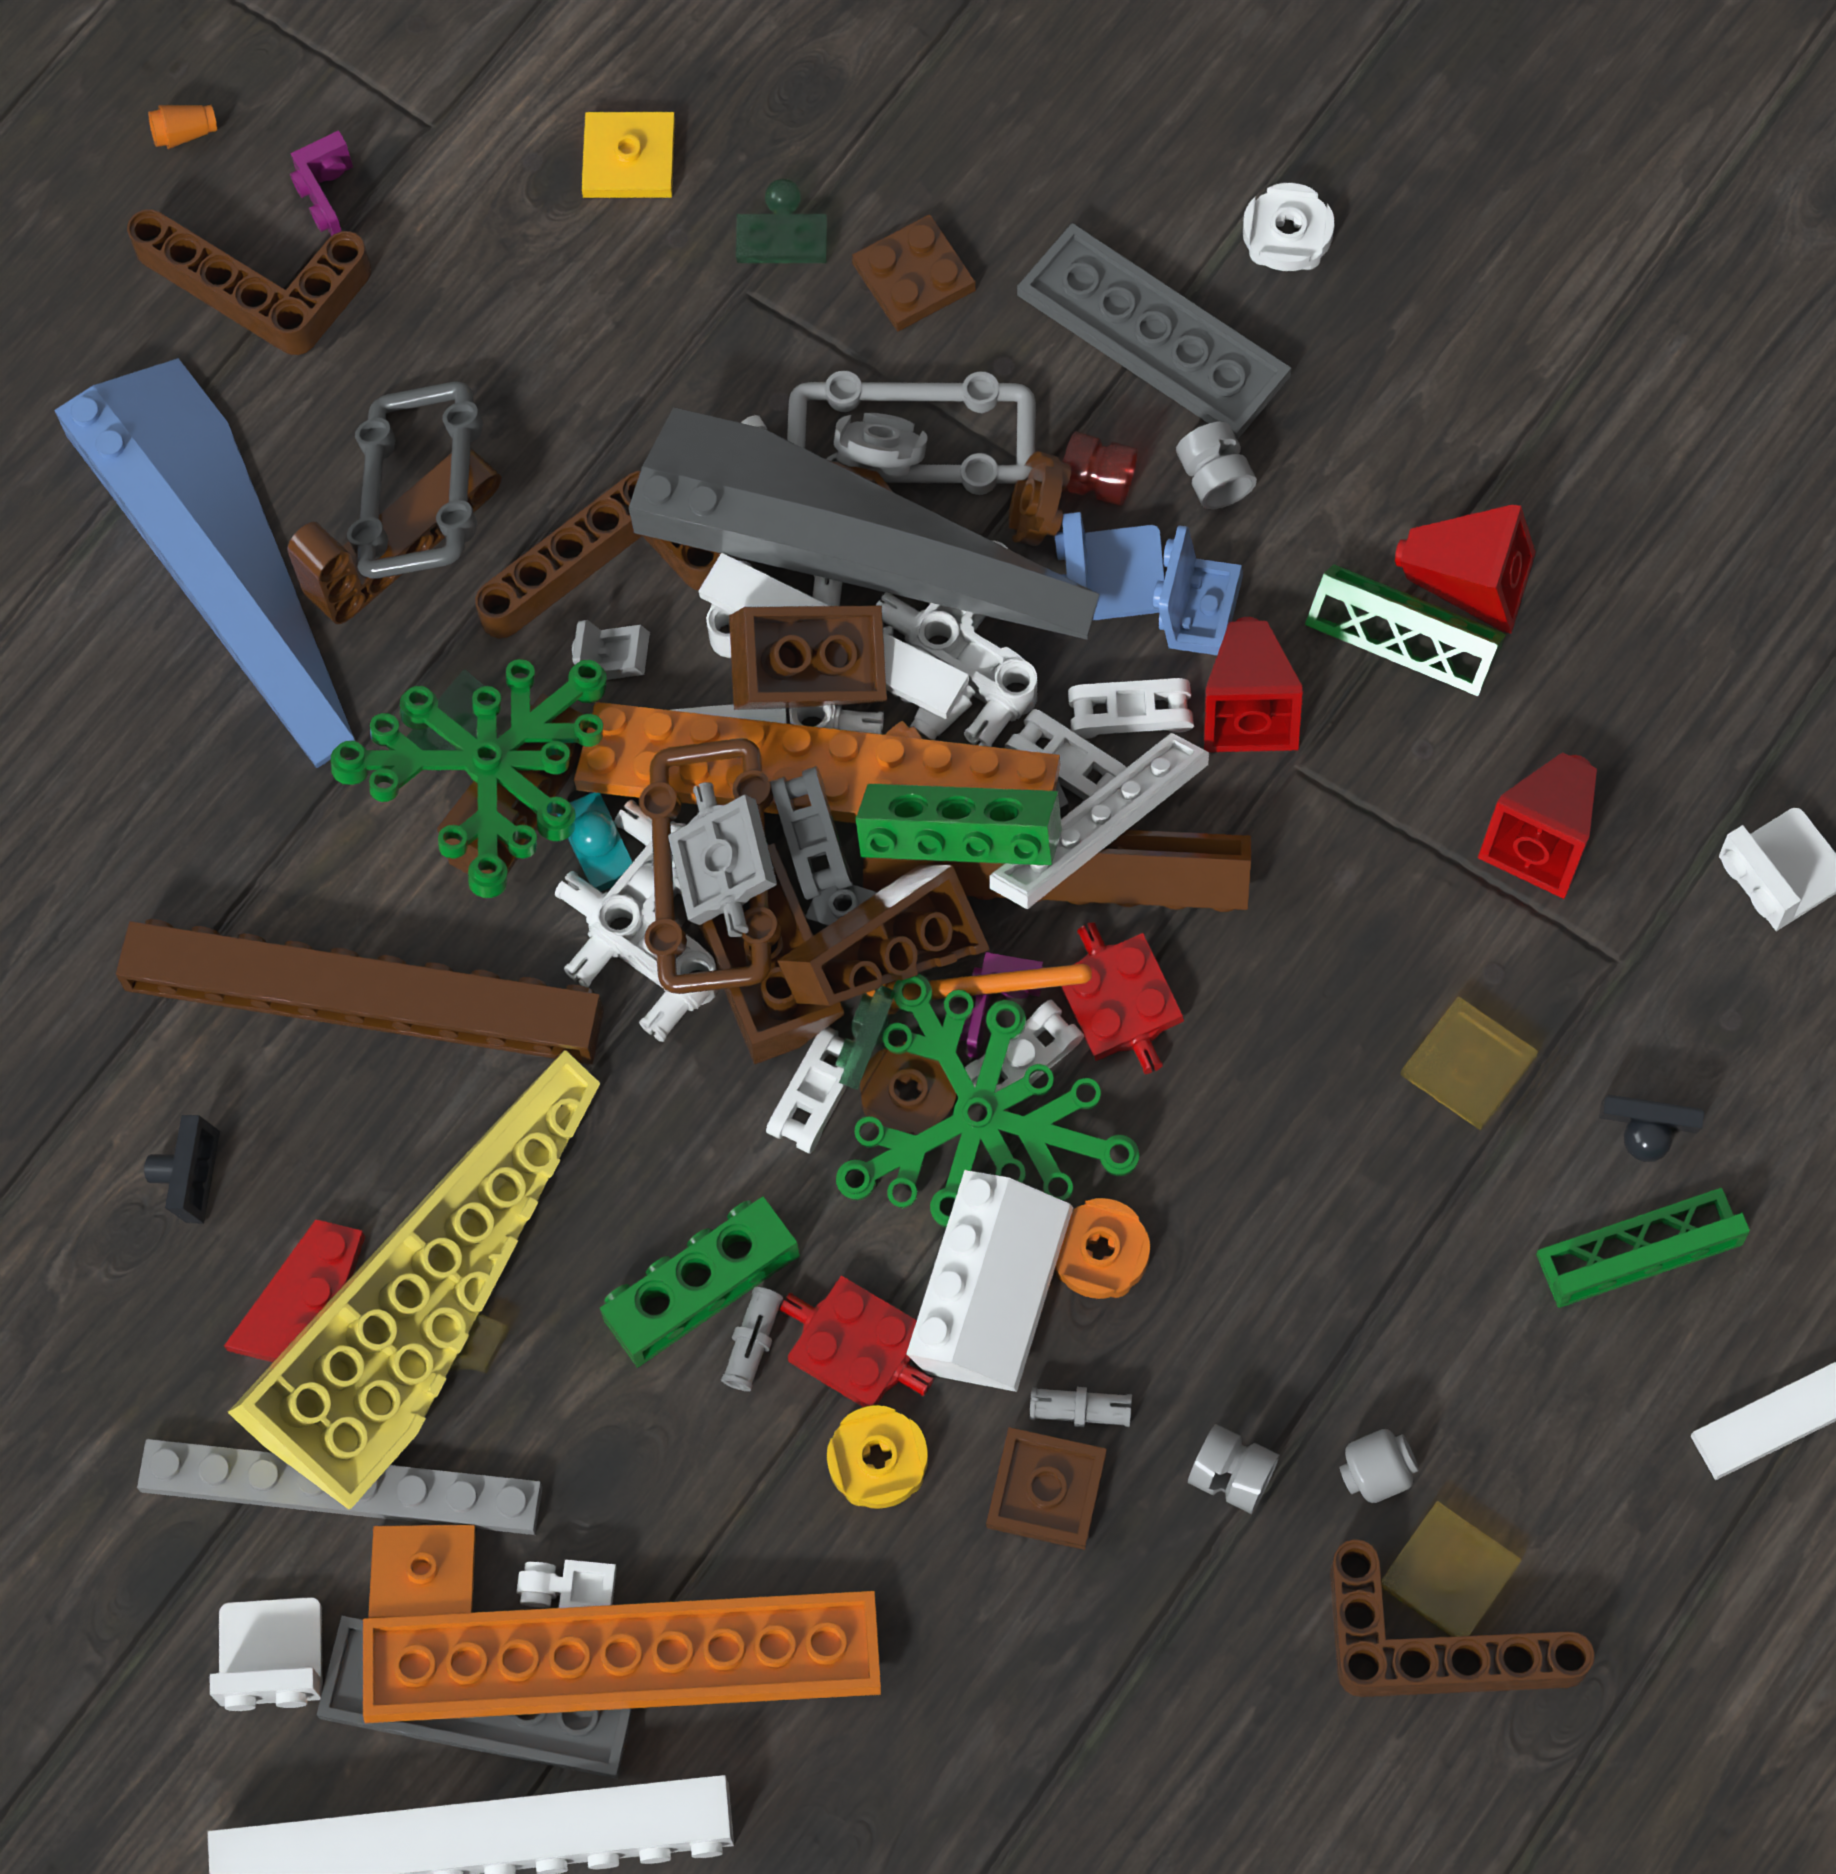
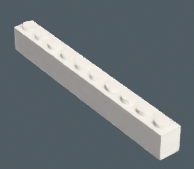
M725 1775L208 1831L209 1874H516V1870L536 1868L537 1874H560L568 1871L567 1864L588 1862L589 1869H607L619 1866V1858L640 1856V1863L652 1864L670 1861L671 1853L691 1851L693 1858H708L722 1855V1847L734 1846L729 1783Z

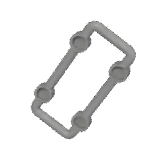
M838 371L832 374L826 382L802 383L796 386L790 394L787 440L804 449L806 442L807 401L827 400L833 409L840 412H849L855 409L861 401H964L969 409L977 413L990 411L997 405L998 401L1017 402L1016 465H997L992 457L977 453L967 457L962 465L910 466L909 474L905 476H892L883 472L880 467L865 464L857 467L878 472L886 483H962L967 491L976 495L987 494L994 489L997 483L1014 484L1018 480H1026L1032 470L1031 467L1024 465L1028 458L1035 453L1036 401L1034 394L1023 384L998 383L997 379L987 372L972 373L965 379L964 383L861 382L858 376L852 372ZM838 453L832 454L826 459L840 463L837 460Z

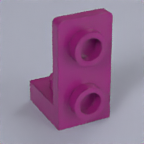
M338 130L290 153L296 171L290 173L291 180L300 197L303 198L309 195L314 205L309 207V210L320 232L328 229L331 236L342 230L338 218L319 184L324 181L335 180L345 171L353 168L347 144Z
M986 952L983 967H974L972 976L1043 968V962ZM1042 988L1001 993L1011 998L1025 999L1029 995L1040 997ZM992 993L973 995L976 997L972 1015L965 1020L960 1037L961 1041H967L968 1057L979 1058Z

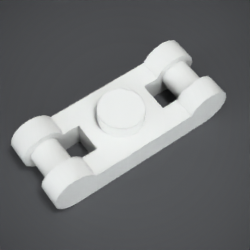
M1172 678L1082 684L1073 686L1068 690L1069 705L1074 708L1075 717L1070 721L1071 731L1083 739L1093 738L1099 734L1156 730L1181 733L1189 731L1194 727L1193 713L1187 708V700L1191 697L1190 682L1187 679ZM1155 700L1167 701L1169 709L1155 710ZM1107 703V713L1093 714V706Z
M1032 709L1025 718L1024 724L1026 726L1020 734H1013L1005 744V749L1060 755L1059 784L1082 798L1083 801L1127 768L1113 757L1037 709ZM1040 737L1050 740L1044 750L1035 745ZM1092 769H1095L1103 776L1097 784L1086 778Z
M1052 1000L1042 1004L1026 1021L1024 1032L1017 1039L1010 1041L1000 1074L1005 1081L997 1085L995 1092L1023 1078L1027 1069L1035 1064H1042L1050 1069L1071 1052L1084 1038V1034L1075 1024L1068 1025L1060 1016L1062 1010ZM1046 1029L1055 1038L1047 1047L1036 1038ZM985 1055L965 1067L975 1087ZM1034 1072L1030 1076V1084L1043 1075L1044 1072Z
M827 1027L817 1034L770 1118L766 1133L778 1139L785 1136L797 1142V1148L811 1154L817 1146L823 1129L854 1073L863 1063L868 1051V1045L855 1039L850 1043L838 1037V1031L831 1027ZM831 1054L841 1059L836 1068L823 1062L825 1057ZM797 1107L811 1113L806 1124L792 1119Z

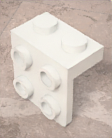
M1791 808L1751 834L1743 825L1727 834L1719 854L1724 868L1733 879L1739 882L1751 898L1755 909L1769 921L1776 931L1836 894V853L1801 809Z
M295 1598L226 1603L220 1608L219 1673L210 1674V1695L220 1706H225V1709L229 1711L252 1710L256 1708V1704L276 1703L277 1707L296 1708L306 1706L307 1701L321 1699L323 1691L322 1606L317 1599Z

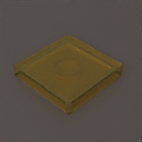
M1458 996L1402 1068L1401 1075L1481 1131L1535 1060L1538 1051Z
M1437 1501L1381 1579V1587L1451 1637L1470 1636L1522 1559Z

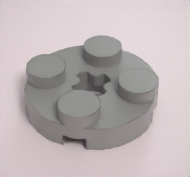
M864 413L863 422L850 423L851 415L842 417L836 423L834 447L838 450L837 460L844 465L857 467L865 464L880 467L883 472L892 476H905L909 474L910 466L920 463L925 457L927 434L922 431L920 436L913 433L915 424L903 418L880 413Z

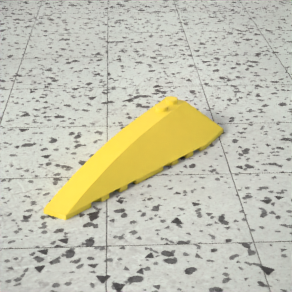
M564 1050L371 1255L228 1413L264 1447L347 1509H351L418 1434L426 1419L424 1417L446 1381L447 1378L445 1377L457 1354L461 1352L476 1317L483 1310L518 1242L517 1239L524 1225L532 1216L538 1204L537 1200L548 1179L552 1177L560 1162L559 1158L569 1139L573 1137L600 1082Z

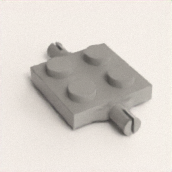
M704 782L699 784L700 787L695 786L693 788L699 809L698 815L688 825L668 835L688 920L701 925L724 913L728 935L730 937H739L749 931L742 908L743 905L750 898L774 887L777 883L756 799L743 795L726 805H717L713 784Z

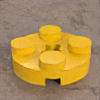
M880 1405L860 1408L848 1414L842 1420L840 1427L834 1432L833 1438L830 1439L827 1447L829 1473L837 1489L852 1504L876 1509L895 1506L908 1499L911 1494L917 1492L922 1486L923 1477L928 1466V1452L924 1435L913 1420H909L903 1414L897 1413L895 1409ZM880 1445L882 1452H891L892 1458L885 1461L884 1468L875 1469L873 1464L866 1465L863 1458L870 1455L871 1446Z

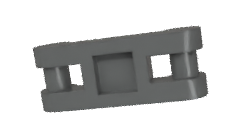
M817 766L803 770V776L788 781L785 777L770 781L799 883L807 900L821 896V890L833 886L843 889L853 885L852 875L845 859L825 794L823 779ZM808 794L811 806L795 810L793 799ZM826 854L830 867L815 872L810 859Z

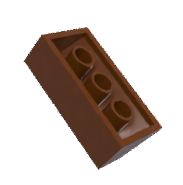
M774 843L767 846L777 885L768 889L769 910L774 913L780 922L781 935L778 941L771 946L770 972L758 984L724 989L754 1065L802 1047L844 1015L840 1002L832 1005L796 1003L777 960L813 936ZM749 900L742 907L744 913L750 909ZM724 913L698 925L708 951L715 961L717 970L752 965L751 946L742 936L730 937L728 935Z

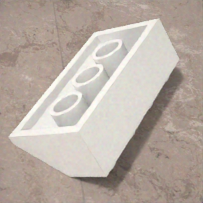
M964 1171L907 1350V1355L927 1375L1017 1392L1072 1214V1205L1008 1177Z

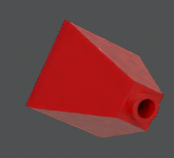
M1508 505L1411 528L1407 540L1401 539L1397 545L1395 563L1397 567H1403L1407 580L1502 632L1512 633L1536 552L1522 507L1519 505Z
M1242 617L1235 622L1228 623L1206 686L1204 750L1207 752L1299 750L1302 684L1267 621H1259L1253 617Z
M1562 752L1502 794L1497 801L1478 859L1565 899L1590 836L1597 768L1593 767L1582 756H1569Z

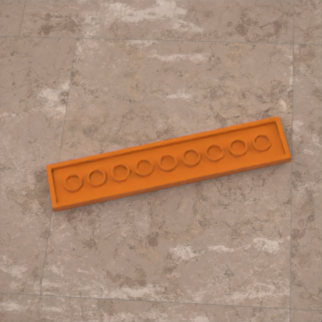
M595 702L592 714L598 716L603 722V738L595 746H583L574 782L578 791L640 798L642 791L650 785V763L659 751L669 747L743 738L754 742L760 749L762 772L770 781L785 777L788 781L803 776V770L817 766L823 779L825 794L833 820L856 823V816L867 784L1056 791L1061 763L1060 755ZM588 727L587 733H593L596 730ZM740 757L672 766L669 768V785L680 797L681 803L697 804L693 788L695 786L700 787V783H712L717 805H726L735 800L732 788L735 779L743 773V759ZM808 794L793 799L795 810L811 806ZM774 799L770 806L764 810L765 813L779 814Z
M875 1591L363 1619V1718L365 1723L881 1695Z

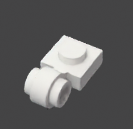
M565 1560L563 1577H559L555 1574V1565L543 1562H526L525 1570L519 1572L516 1593L521 1595L520 1604L524 1606L550 1608L551 1599H555L557 1595L560 1596L559 1608L612 1605L617 1570L615 1564Z

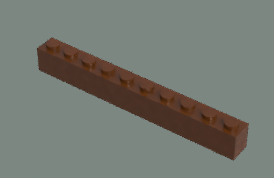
M147 919L145 924L129 921L116 971L118 980L127 992L554 1059L566 1050L579 1063L592 1065L604 1014L600 995L595 994L592 989L581 985H567L566 989L547 986L544 981L531 977H522L517 982L500 979L497 974L485 970H474L472 974L453 972L452 968L440 963H426L425 967L406 964L404 960L389 955H381L378 957V960L360 957L358 953L344 948H333L331 952L313 950L310 945L299 941H286L284 945L267 943L262 937L247 933L239 934L238 938L222 936L216 930L202 926H194L189 931L174 928L171 924L157 919Z

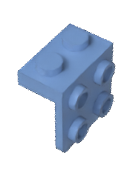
M1080 512L1063 514V532H1057L1055 535L1058 561L1066 560L1067 574L1061 575L1099 594V601L1093 620L1160 613L1159 609H1155L1153 606L1156 583L1158 580L1164 581L1165 579L1159 528L1154 525L1085 533Z
M1178 526L1175 539H1168L1165 545L1163 560L1164 566L1167 567L1164 581L1158 580L1154 590L1153 606L1155 609H1159L1160 612L1159 629L1165 631L1170 649L1218 655L1228 623L1232 622L1243 577L1242 565L1196 559L1189 527Z

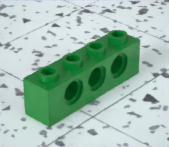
M867 784L856 816L861 857L1052 866L1062 831L1058 791Z
M764 1196L754 1203L751 1200H747L737 1205L727 1215L728 1220L713 1231L710 1228H706L696 1233L687 1242V1248L672 1259L670 1256L660 1258L646 1270L645 1274L647 1276L631 1287L629 1284L621 1285L605 1298L604 1302L606 1304L600 1307L603 1320L637 1368L800 1257L797 1241ZM735 1242H745L751 1246L750 1252L743 1258L734 1259L725 1254L727 1248ZM694 1270H705L711 1274L709 1280L702 1286L692 1287L685 1283L687 1275ZM661 1297L670 1302L666 1311L659 1315H650L644 1311L647 1302L653 1298Z

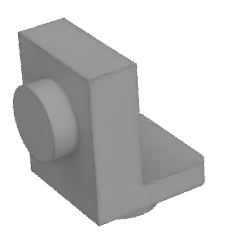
M588 620L578 621L576 637L572 644L573 663L576 665L582 660L597 662L605 670L606 680L644 675L650 632L641 625L600 630Z

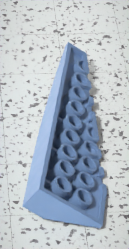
M179 358L93 385L55 409L54 411L67 438L315 767L319 768L331 760L332 751L340 743L355 741L229 424Z

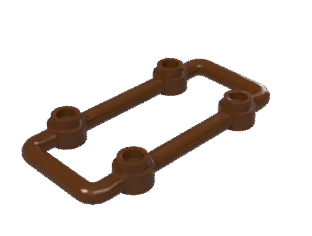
M736 738L676 746L659 751L650 763V785L640 795V808L652 822L655 921L647 928L644 940L648 950L657 958V974L661 986L673 994L755 985L763 981L771 969V946L778 941L781 935V925L774 913L769 910L768 890L749 899L750 909L744 913L749 931L746 934L743 933L742 937L751 946V966L677 975L676 959L683 954L687 938L685 932L675 922L672 851L668 835L671 834V822L680 813L681 800L675 790L669 785V768L672 766L742 757L743 773L734 781L733 795L735 799L743 795L756 799L765 834L764 810L770 806L774 796L771 782L762 772L760 749L754 742L748 739Z

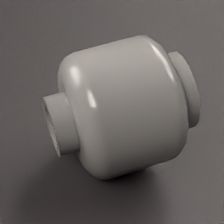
M1381 1429L1348 1444L1345 1449L1347 1463L1339 1467L1349 1492L1354 1494L1360 1491L1362 1496L1370 1503H1377L1409 1489L1413 1484V1473L1419 1471L1415 1456L1405 1436L1401 1434L1396 1437L1388 1429Z

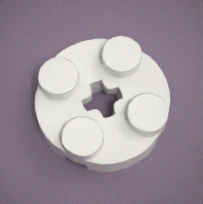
M1296 183L1276 184L1267 188V193L1259 196L1256 201L1254 197L1246 208L1243 221V238L1249 249V255L1256 264L1266 265L1281 271L1311 270L1319 265L1321 257L1328 251L1332 243L1334 231L1333 212L1329 205L1326 207L1324 202L1318 199V193L1310 187ZM1285 220L1294 221V227L1300 230L1293 232V234H1285L1278 230L1276 226H1283Z

